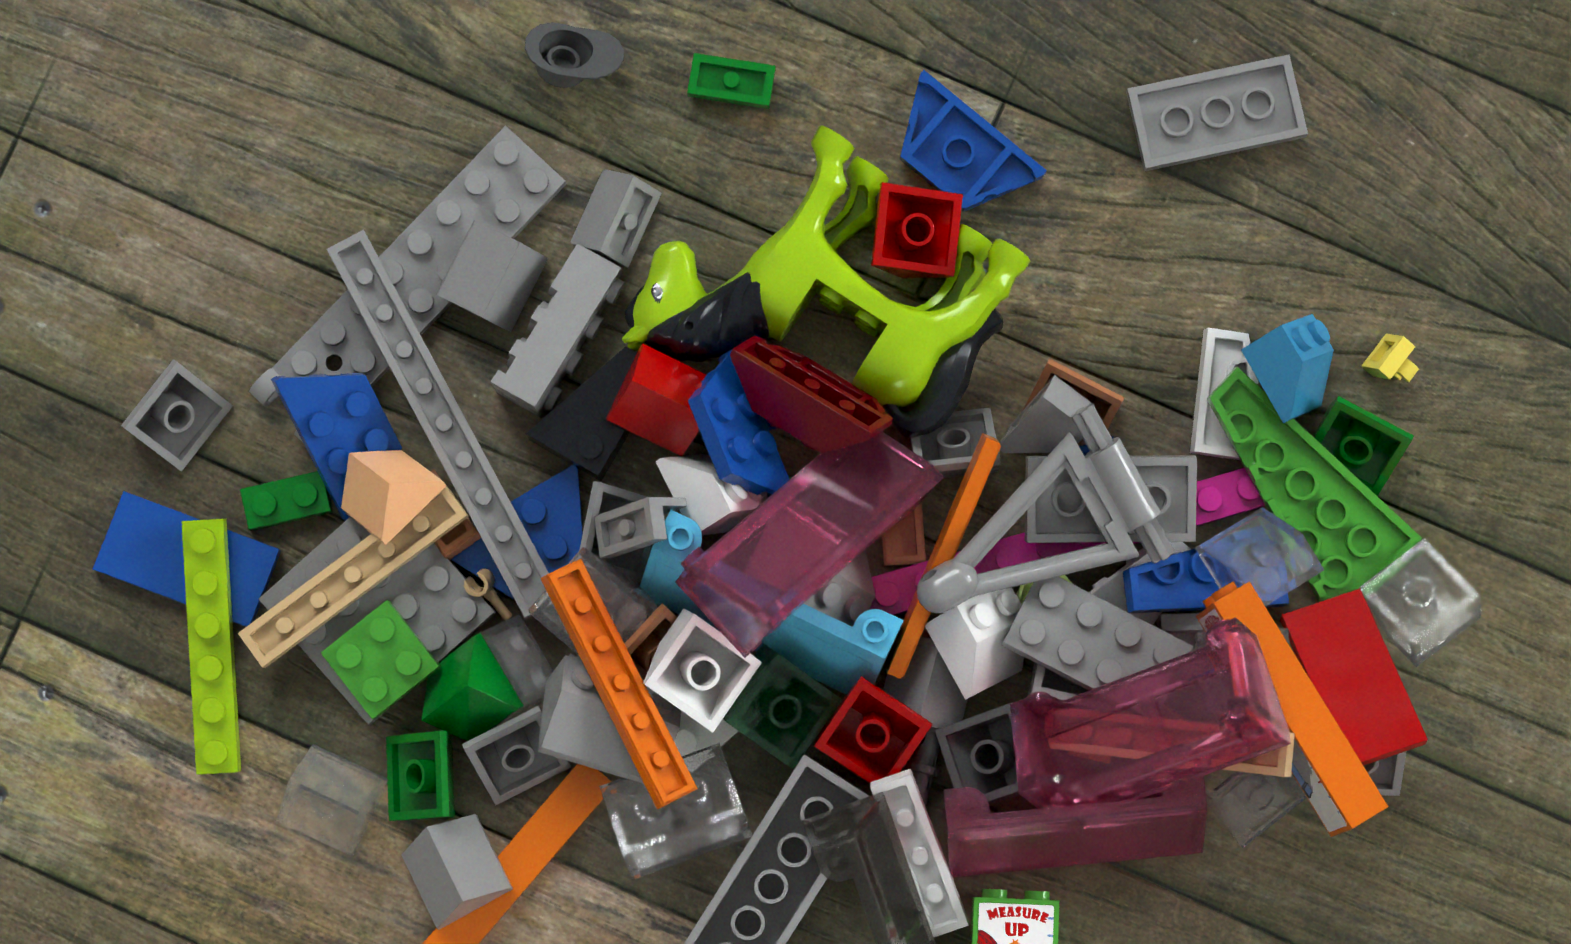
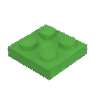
M389 600L383 602L321 652L336 674L374 720L441 667Z

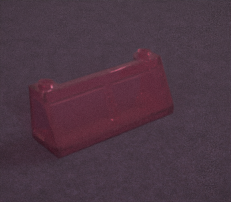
M880 432L868 441L820 453L704 552L698 547L689 554L680 564L685 570L675 583L740 654L746 658L762 644L761 641L779 628L791 614L894 524L896 525L910 515L943 480L944 476L931 463L883 432Z
M1236 617L1221 620L1207 630L1205 639L1208 645L1063 701L1046 692H1034L1022 700L1011 703L1010 712L1019 794L1064 827L1291 744L1289 728L1257 635Z
M1183 766L1172 769L1163 779L1162 791L1152 794L1153 798L990 813L986 797L977 789L970 787L944 789L940 793L949 871L952 877L1203 853L1207 818L1203 767Z

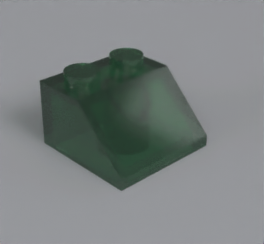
M763 643L754 655L755 658L762 662L728 710L723 720L784 764L794 769L840 705L842 699Z

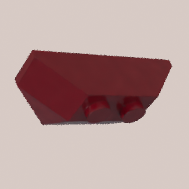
M755 335L734 347L731 351V360L752 411L765 418L773 427L783 429L801 440L802 444L810 449L824 453L872 439L891 426L893 418L885 413L884 408L873 396L858 389L850 382L807 356L782 346L767 344L765 339Z

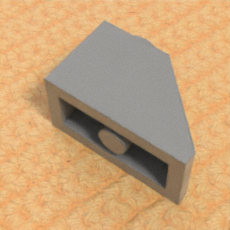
M1054 375L1010 424L1000 442V451L1003 453H1051L1069 432L1078 444L1083 438L1071 415L1076 413L1078 409L1085 408L1093 403Z

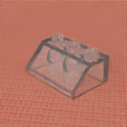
M720 743L682 756L698 789L658 810L648 790L642 783L621 778L599 786L623 858L633 880L752 837L751 829Z

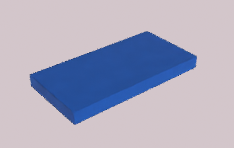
M123 491L93 570L186 604L181 521L200 519ZM227 530L232 620L234 623L247 627L255 620L261 605L259 598L266 592L281 550Z

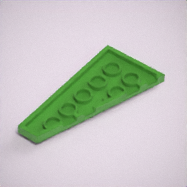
M1235 367L1207 397V401L1318 602L1357 589H1361L1367 601L1421 541L1422 537L1295 419L1283 423L1266 392L1239 367Z

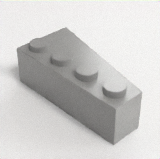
M577 243L550 286L548 294L552 296L549 303L542 301L531 316L527 328L531 332L528 339L524 337L520 340L517 339L509 351L508 356L510 357L506 365L509 369L506 374L498 370L492 378L491 384L498 395L539 418L542 417L545 410L551 412L556 407L563 394V390L558 387L566 373L570 376L574 375L584 357V354L579 351L587 337L593 340L603 325L605 318L600 316L607 302L612 304L616 302L624 288L625 282L620 280L623 276L621 267Z

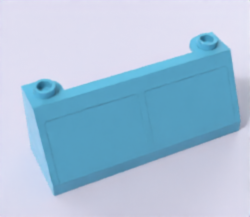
M670 510L665 520L667 540L653 545L639 586L638 596L659 606L663 603L671 612L678 615L684 608L696 614L730 640L845 695L861 676L875 684L904 620L880 609H870L858 616L853 627L699 554L698 551L702 544L700 527L692 519Z

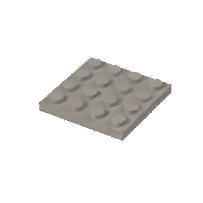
M349 517L259 598V601L267 610H270L371 533ZM433 543L298 643V645L366 723L372 725L378 718L374 720L368 715L322 656L321 652L383 602L389 600L439 663L497 612L483 596L473 597L466 592L464 581L467 578L451 560L444 558L435 543Z

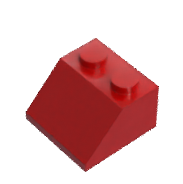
M861 676L842 699L821 730L814 747L870 783L899 773L933 723Z

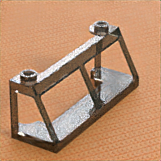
M883 792L802 820L821 873L826 878L837 882L853 878L876 944H936Z

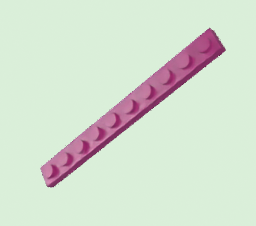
M1245 468L1197 481L1196 527L1265 507ZM1024 532L1000 539L974 569L977 574L1105 544L1106 542L1027 543ZM928 561L871 577L875 598L870 609H880L891 615L907 612Z

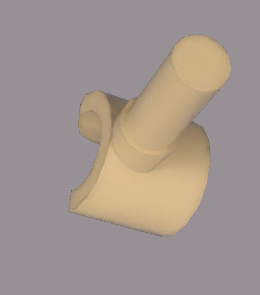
M480 569L477 572L479 578L484 583V587L478 586L471 576L465 579L464 588L469 595L473 597L484 596L504 621L512 616L510 610L498 597L497 592L493 588L495 577L490 570Z

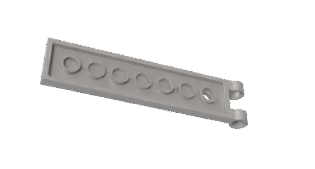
M506 125L379 256L382 265L421 336L452 304L436 294L473 221L475 220L515 239L566 186V181ZM348 289L292 348L252 385L249 393L264 407L270 405L279 397L271 381L275 376L304 377L319 374L330 376L362 373L366 375L371 387H373L390 369ZM332 356H339L342 359V366L337 371H331L327 368V361ZM296 430L295 433H294V435H295L300 441H302L301 438H300V436H299V434H298V432H297V430Z

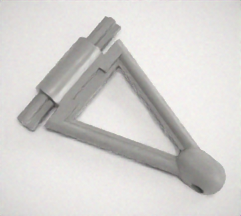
M1093 404L1085 408L1082 407L1071 415L1090 451L1084 456L1073 435L1069 432L954 559L941 563L923 575L917 586V598L926 610L932 613H944L973 596L1140 557L1127 533L1133 529L1153 564L1169 558L1170 554L1175 552L1156 518L1160 514L1159 507L1119 437H1111ZM1066 469L1106 543L977 574L974 567L1058 475Z

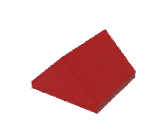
M881 182L871 266L901 278L954 277L963 194Z
M642 343L606 420L674 454L683 456L699 432L688 400L694 391L702 386V380L706 374Z

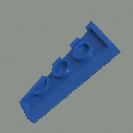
M1275 523L1233 535L1220 541L1208 543L1182 553L1170 555L1169 558L1163 561L1160 560L1155 564L1151 561L1123 571L1128 613L1204 610L1206 607L1202 601L1233 581L1237 588L1250 581L1266 608L1283 607L1289 604L1281 535Z

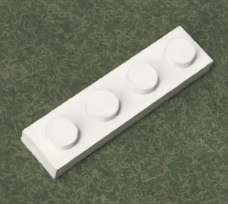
M911 769L870 782V789L928 939L969 926L966 911Z

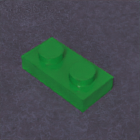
M694 53L687 95L688 97L769 109L776 66Z
M318 471L240 489L247 525L250 531L332 513L329 493Z

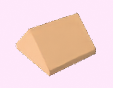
M402 450L351 452L348 457L341 509L386 545L446 487V484Z

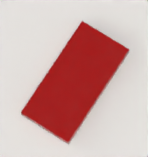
M1361 589L1281 615V624L1295 656L1363 766L1426 744L1427 736Z

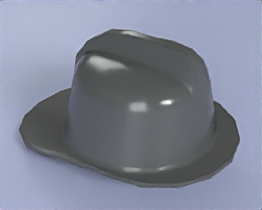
M551 22L540 24L533 28L525 39V51L528 58L535 64V69L539 76L546 83L554 87L569 88L574 87L585 79H599L609 76L618 70L624 61V49L620 41L611 34L598 30Z

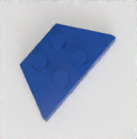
M925 70L921 72L900 155V160L937 191L963 194L961 208L963 212L1038 181L1045 176L1047 172L1045 168Z
M732 350L718 358L719 365L716 369L707 373L702 380V386L694 391L688 403L720 480L732 485H740L746 491L756 495L763 492L773 494L777 504H779L780 499L790 502L797 497L777 450L776 440L770 433L765 418L752 411L731 360L730 354Z
M346 373L330 376L326 374L304 377L275 376L271 381L340 516L346 521L350 516L341 509L349 453L401 450L402 446L366 375L362 373Z
M573 464L511 501L549 573L577 561L583 530L579 470ZM482 538L451 559L478 578L477 572L480 569L490 570L495 577L493 587L514 599Z

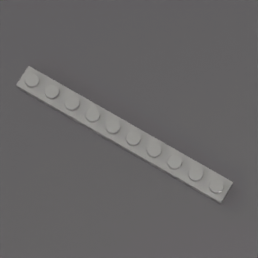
M362 230L331 246L327 251L524 618L527 619L553 605L541 581V578L549 574L365 231Z

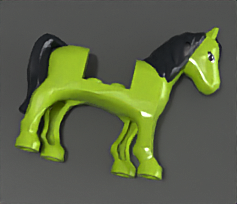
M823 125L818 127L811 141L816 156L817 168L814 179L803 201L786 225L772 235L733 278L714 291L706 293L698 280L695 254L685 242L671 241L660 245L656 249L645 285L640 288L625 310V319L630 330L621 340L624 343H628L627 347L638 351L643 343L680 362L686 360L704 362L709 358L720 357L754 335L765 340L770 337L777 341H782L817 293L821 296L819 302L836 314H840L844 310L855 317L854 325L863 332L875 337L877 332L881 334L851 384L873 396L893 418L892 423L897 430L905 437L911 438L935 431L942 427L952 415L969 386L973 366L981 346L1003 328V318L996 310V307L1001 301L1009 297L1016 278L1025 271L1030 263L1029 257L1012 244L1002 239H995L992 244L981 233L967 225L960 224L954 277L947 278L939 291L920 306L913 307L888 299L865 282L837 252L852 236L872 225L877 216L875 196L879 193L880 183H887L889 178L870 162L858 156L853 157L846 170L850 185L846 203L841 212L824 225L830 208L846 191L848 185L844 175L843 164L850 158L855 148L843 136ZM988 257V272L985 273L982 263ZM915 403V407L910 412H905L901 409Z

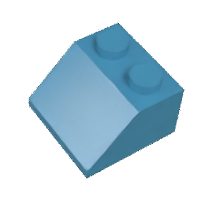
M1313 314L1282 324L1241 349L1283 423L1312 412L1322 406L1334 349L1329 342L1330 335L1327 328L1320 320H1316Z

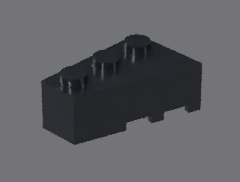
M625 346L525 433L528 439L571 465L574 464L578 469L597 480L602 481L630 433L607 421L606 417L637 352Z

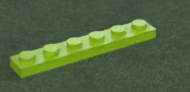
M227 519L181 521L196 775L240 772L241 757Z

